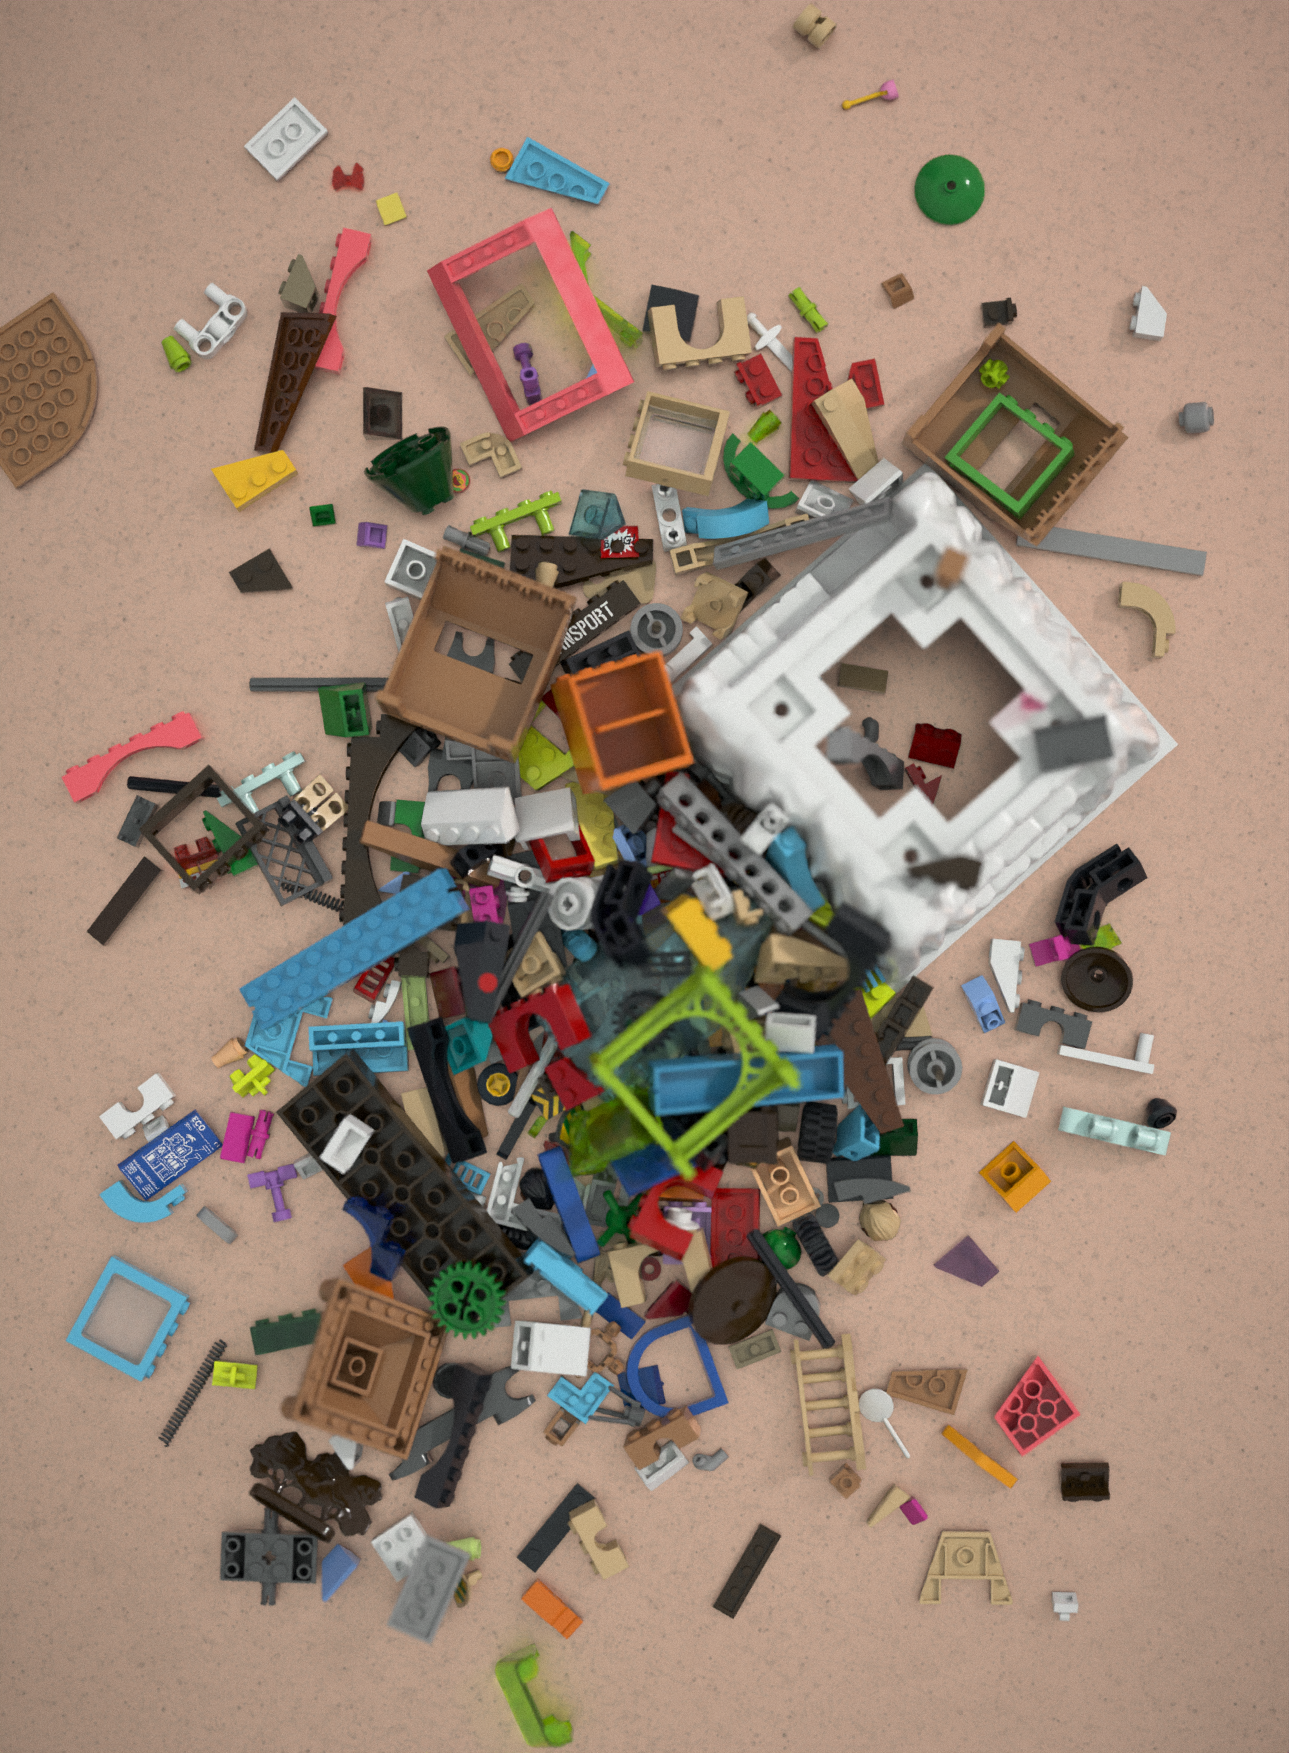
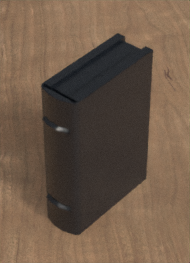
M870 1155L858 1161H852L840 1156L831 1158L830 1162L826 1164L828 1202L863 1201L861 1195L838 1201L833 1181L861 1177L892 1181L891 1155Z

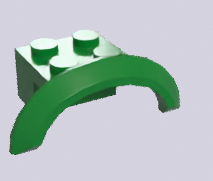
M732 433L724 448L723 462L729 480L738 492L747 499L767 501V506L771 509L784 508L798 501L799 498L792 491L783 496H769L770 492L784 479L785 475L752 442L735 457L737 447L741 441Z

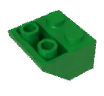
M365 682L318 688L325 734L339 737L370 734L372 722Z

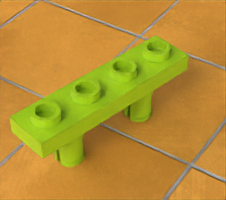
M548 491L539 495L540 499L531 502L528 499L518 503V508L509 511L508 508L495 512L496 516L487 519L486 516L473 521L474 525L470 526L474 537L486 533L491 534L496 549L500 553L511 548L504 531L505 526L530 516L535 517L542 536L552 533L555 530L548 511L550 508L562 504L558 492L553 494L552 491Z

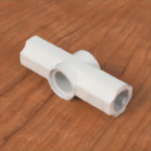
M494 854L487 871V875L540 892H550L553 885L558 882L546 883L540 869L531 867L527 863H519ZM522 870H528L531 873L526 881L518 879V874Z

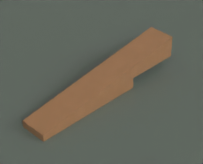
M368 820L364 823L360 844L432 873L438 869L447 868L451 876L478 887L492 885L494 890L499 886V878L487 875L490 861L472 871L470 875L462 879L450 864V861L459 850Z

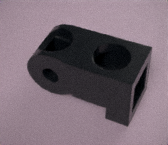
M492 843L469 844L455 854L450 864L461 878L464 879L472 871L490 861L493 854L496 855L498 853V850Z

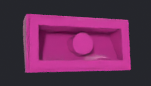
M230 1112L220 1159L245 1163L255 1117Z

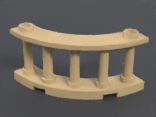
M841 1334L842 1344L837 1345L838 1347L799 1351L797 1339L793 1340L795 1350H790L791 1365L796 1364L806 1445V1452H802L803 1466H808L809 1476L814 1475L812 1463L851 1459V1461H856L857 1470H866L851 1334ZM833 1357L844 1359L845 1368H840V1371L802 1375L801 1361ZM838 1380L847 1384L848 1395H843V1398L805 1402L803 1384ZM840 1407L850 1410L851 1422H846V1425L808 1429L807 1411ZM848 1434V1437L853 1436L854 1446L849 1447L847 1450L811 1453L810 1438Z

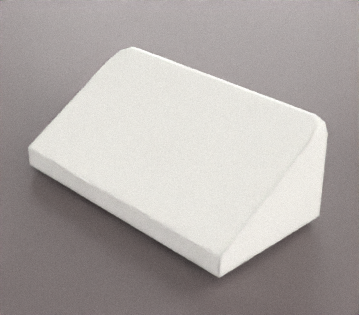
M671 1440L661 1447L658 1461L641 1470H638L637 1467L634 1469L644 1484L653 1491L685 1467L689 1461Z

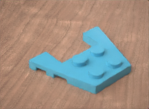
M322 997L266 1030L261 1029L253 1015L245 1047L306 1087L309 1084L313 1066L290 1060L302 1015L305 1012L327 1019L333 998Z

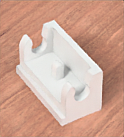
M713 863L692 875L694 880L703 877L691 885L709 918L715 920L735 911L732 896Z

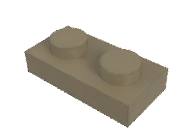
M773 1329L728 1346L737 1369L781 1352Z

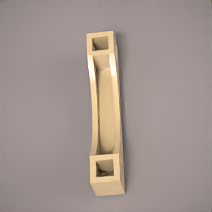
M808 513L764 526L748 534L671 549L669 554L675 576L714 566L715 546L809 520Z

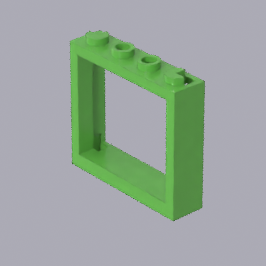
M999 392L945 456V460L949 467L1021 520L1075 456L1070 440L1064 436L1058 437L1054 434L1055 430L1045 422L1041 424L1036 420L1037 417L1028 409L1022 410L1017 406L1018 402L1010 395L1005 397ZM1002 406L1061 450L1019 501L1015 500L960 458Z

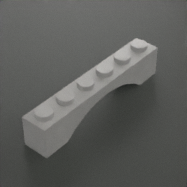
M837 727L836 731L828 733L826 760L835 765L858 764L861 761L873 786L880 790L903 789L904 761L896 757V754L887 752V749L879 747L877 743L870 742L869 738L860 736V733L853 732L850 727Z

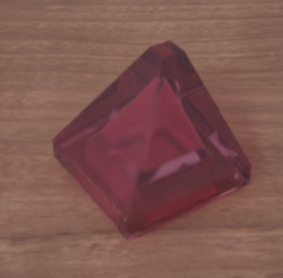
M1025 692L1020 693L1019 708L1021 710L1043 711L1046 709V704Z

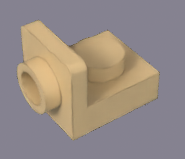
M742 890L732 892L731 896L735 908L733 914L736 924H744L745 927L757 924L763 915L762 909L748 912L750 904L747 896H743Z

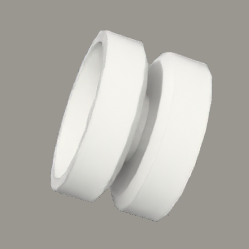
M591 877L564 878L556 882L549 892L554 896L548 909L552 921L559 928L565 930L594 929L591 923V907L601 883Z

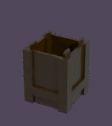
M778 1104L752 1106L728 1126L729 1164H777V1149L779 1145Z

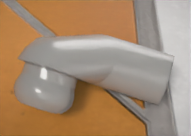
M867 717L862 723V726L865 728L864 738H869L870 742L875 743L879 739V724L877 720Z
M721 1448L713 1456L696 1454L692 1461L695 1468L699 1470L714 1471L729 1456Z

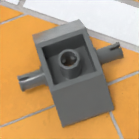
M267 1507L264 1508V1529L222 1532L220 1581L259 1582L262 1584L260 1604L266 1606L269 1596V1606L276 1605V1584H316L318 1538L306 1532L278 1529L279 1514L272 1511L271 1517V1510ZM268 1551H271V1554L276 1556L272 1561L265 1557Z

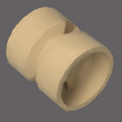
M812 3L804 9L793 24V28L802 36L808 35V41L817 48H820L828 40L837 27V24L828 16L822 17V11Z

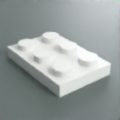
M294 97L244 147L279 181L328 134V131Z

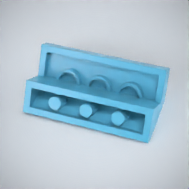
M403 1021L308 1027L309 1051L313 1054V1076L322 1074L352 1049L356 1051L373 1073L409 1071L407 1039Z

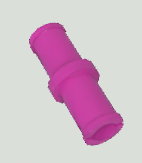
M263 1109L259 1110L255 1129L251 1131L253 1136L246 1154L253 1158L255 1153L256 1159L262 1158L266 1139L270 1137L268 1132L274 1113L267 1111L266 1115V1110Z

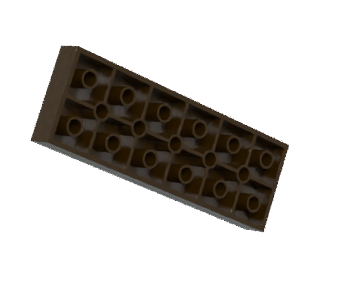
M354 1049L345 1053L276 1111L278 1116L427 1298L435 1294L429 1289L432 1285H436L433 1281L436 1277L441 1278L439 1273L443 1269L448 1272L447 1267L450 1264L456 1268V1264L459 1261L462 1262L464 1267L468 1261H471L472 1268L481 1263L480 1270L483 1271L489 1267V1276L496 1273L497 1276L494 1282H502L498 1290L506 1292L500 1299L505 1297L535 1271L531 1265L524 1262L523 1255ZM351 1114L372 1128L374 1132L350 1170L343 1174L320 1157L344 1118ZM455 1280L456 1288L464 1290V1284L459 1280ZM471 1281L470 1291L464 1297L466 1304L460 1315L461 1320L464 1319L465 1308L471 1303L468 1301V1298L474 1287V1281ZM477 1288L478 1295L482 1298H487L486 1291L482 1288ZM449 1302V1310L457 1312V1306ZM470 1311V1315L474 1320L480 1317L478 1312Z

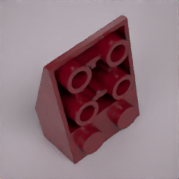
M452 966L429 973L439 1017L446 1019L466 1014L462 994V981L458 973V967Z

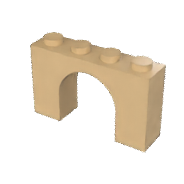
M744 296L720 299L716 302L720 333L714 346L707 349H696L683 341L678 331L675 305L650 308L647 312L655 367H662L663 370L676 369V365L685 364L686 367H696L700 365L699 362L708 361L709 365L723 363L722 359L731 358L732 362L746 360L745 356L751 354L752 350Z
M703 1227L686 1230L694 1234L682 1260L691 1292L694 1291L701 1278L713 1268ZM637 1240L631 1244H627V1241L617 1242L608 1251L621 1308L645 1303L647 1299L641 1276V1264L647 1255L658 1250Z

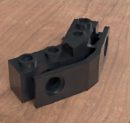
M1118 844L1113 845L1077 868L1067 880L1055 918V924L1063 937L1068 936L1071 944L1094 946L1105 907L1108 906L1107 904L1148 878L1141 862L1129 847L1121 851Z
M620 860L617 869L612 865H607L591 907V923L607 957L621 970L625 968L624 961L635 968L653 956L650 946L636 920L653 875L640 862Z

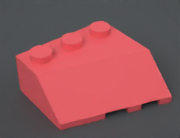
M1037 1356L994 1418L1018 1453L1023 1457L1081 1414L1040 1357Z

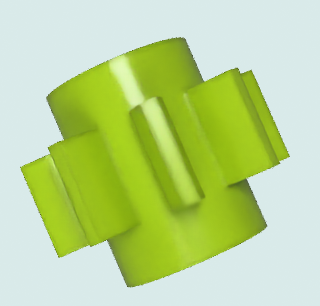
M990 358L979 369V372L982 373V383L989 388L996 386L1000 389L1010 378L1006 374L1008 371L1007 365L998 359L993 361Z

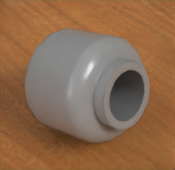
M1206 402L1185 404L1183 412H1179L1180 426H1184L1189 434L1209 431L1210 426L1214 425L1213 407H1209Z

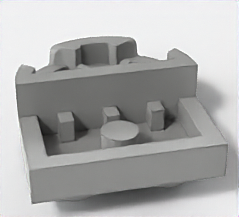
M796 1283L819 1317L821 1304L815 1295V1291L805 1284ZM780 1288L776 1293V1298L765 1321V1325L810 1341L812 1331L785 1292Z

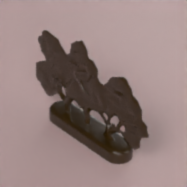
M297 1432L268 1437L263 1445L256 1444L254 1448L250 1449L254 1458L249 1467L251 1475L260 1479L270 1477L275 1487L272 1490L261 1483H255L250 1489L249 1494L257 1502L325 1543H330L335 1536L334 1529L325 1523L329 1519H335L338 1522L341 1533L346 1537L356 1534L365 1535L372 1523L365 1506L373 1505L382 1500V1493L380 1491L382 1487L379 1481L366 1475L350 1477L349 1469L346 1468L336 1451L333 1455L328 1453L319 1454L315 1461L307 1460L305 1443ZM270 1468L273 1469L272 1476L268 1473ZM277 1469L283 1470L284 1479L282 1483H279L281 1479H276ZM287 1479L292 1480V1483L286 1484ZM296 1487L302 1492L303 1497L297 1505L281 1496L284 1488ZM305 1504L320 1505L322 1507L321 1517L317 1518L304 1510ZM333 1508H337L335 1514H330Z

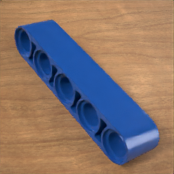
M561 1146L539 1153L540 1165L570 1246L576 1253L574 1257L579 1264L599 1256L600 1251Z

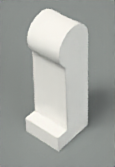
M697 626L690 632L694 639L665 665L670 684L713 646Z

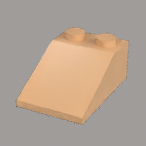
M789 1137L779 1141L777 1164L748 1163L777 1226L821 1207Z

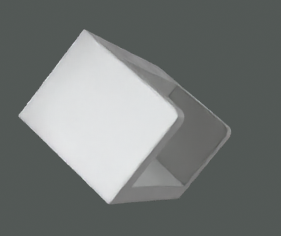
M350 1114L344 1118L320 1158L341 1173H346L354 1164L374 1130Z

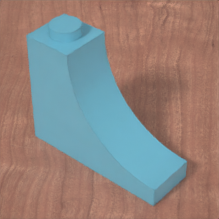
M792 826L774 837L764 860L814 912L823 907L826 901L817 889L810 874L805 856L806 844Z

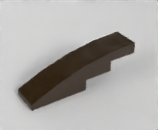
M915 975L912 976L902 995L899 996L889 1015L884 1019L876 1033L885 1066L935 988Z

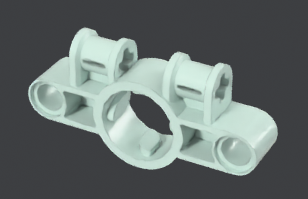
M1063 1107L1058 1127L1060 1131L1165 1156L1171 1132Z

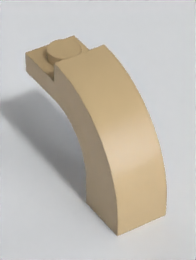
M1133 582L1120 583L1118 608L1135 609L1141 611L1149 618L1153 626L1152 658H1163L1164 653L1169 651V639H1166V636L1176 634L1175 619L1171 608L1159 593L1148 586Z

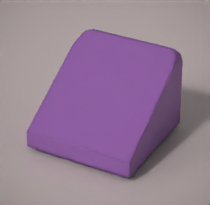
M371 522L359 523L357 546L385 549L387 525Z

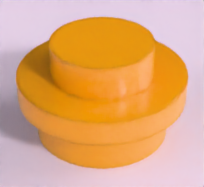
M498 148L490 156L491 166L499 172L508 171L514 162L512 153L506 148Z

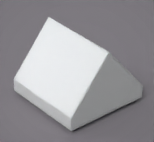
M310 1153L294 1160V1166L303 1180L323 1170Z

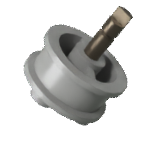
M661 603L648 604L639 609L634 615L630 627L631 636L641 653L646 655L661 651L662 657L669 655L678 647L683 632L682 622L677 612Z
M925 1039L916 1044L908 1056L907 1067L912 1081L925 1093H946L954 1088L960 1080L962 1074L961 1059L955 1048L943 1039Z

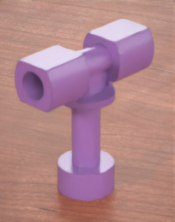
M529 343L517 344L513 348L515 359L521 361L520 381L524 387L526 401L529 405H532L542 400L539 376L536 369L531 367L530 363L533 351Z
M294 1163L278 1167V1170L266 1173L260 1171L247 1175L250 1189L264 1185L266 1190L271 1189L276 1212L271 1213L273 1222L292 1218L290 1209H285L280 1186H284L285 1180L298 1177Z

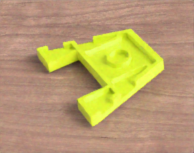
M543 701L540 702L534 720L546 706ZM531 724L519 754L520 777L532 788L539 791L562 776L564 772L574 767L570 750L565 754Z

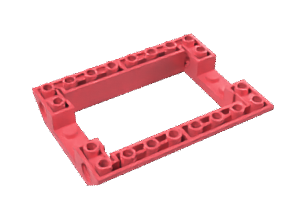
M552 208L524 219L427 270L506 438L510 442L634 383ZM535 242L597 373L520 410L460 283L456 281L467 278L479 272L480 269L516 251H521Z

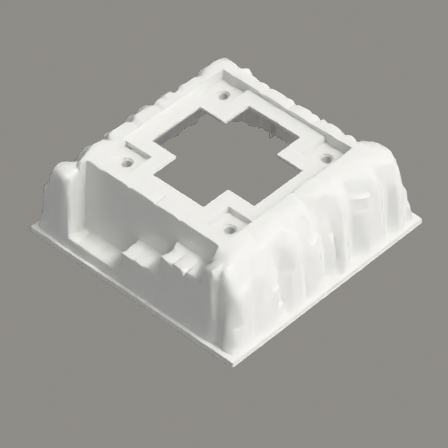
M923 464L886 497H889L893 503L892 521L844 534L671 686L694 762L691 764H699L709 768L725 789L733 796L735 802L744 805L747 809L749 808L751 812L757 814V817L771 803L785 813L790 820L778 834L793 826L806 844V861L812 879L819 892L830 904L833 913H835L843 901L892 933L887 941L891 944L884 956L880 954L877 956V959H879L877 966L886 979L885 983L896 994L909 983L913 975L917 976L1178 745L945 481L926 464ZM947 546L970 555L955 589L951 587L950 590L942 589L936 586V581H933L931 588L926 589L921 586L920 579L922 577L933 578L942 553ZM890 613L898 619L923 649L961 617L1025 689L1023 693L989 722L1021 760L949 823L917 787L911 790L879 819L814 746L851 714L819 676ZM779 704L785 705L788 714L785 717L776 716L774 713L775 706ZM1104 714L1107 715L1106 721L1115 758L1047 772L1041 771L1033 729L1050 726L1051 722L1065 723ZM906 850H912L916 853L917 859L914 863L909 864L904 860ZM960 854L985 860L978 889H971L970 893L956 890L957 885L947 883L946 887L933 884V879L923 877L922 881L908 877L909 872L904 871V868Z

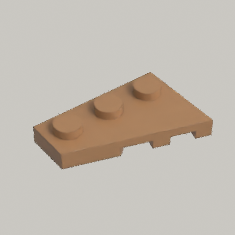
M968 1369L891 1371L886 1393L898 1399L954 1415Z

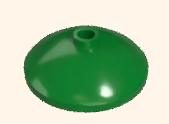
M947 154L933 158L922 167L915 181L914 195L919 209L927 218L942 225H957L966 222L978 212L984 200L985 184L981 172L970 160L962 156ZM953 183L955 185V189H948L947 184Z

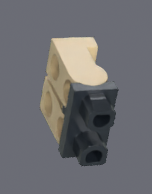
M320 774L282 809L283 812L278 818L283 827L287 828L293 823L299 829L293 835L299 845L307 841L311 842L348 811V805L337 793L328 798L319 808L316 807L334 791ZM317 784L321 785L324 791Z

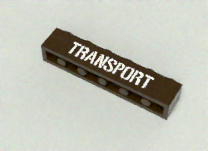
M618 580L606 587L608 592L601 597L599 594L587 601L588 606L582 611L579 608L573 611L555 667L641 605L624 580L620 583ZM522 650L514 654L510 658L512 662L509 663L521 682H523L533 658L532 654Z

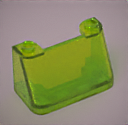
M638 1085L628 1087V1090L662 1128L659 1116L655 1115L649 1108V1087L639 1088ZM620 1096L588 1111H578L572 1114L573 1118L569 1120V1169L572 1177L598 1174L605 1171L607 1164L635 1151H642L651 1144H655V1146L660 1145L658 1140Z
M535 1643L498 1660L495 1666V1674L526 1743L532 1748L562 1747L573 1742L574 1729L570 1720L560 1721L554 1714L542 1718L526 1683L533 1680L539 1671V1665L536 1660L539 1652Z

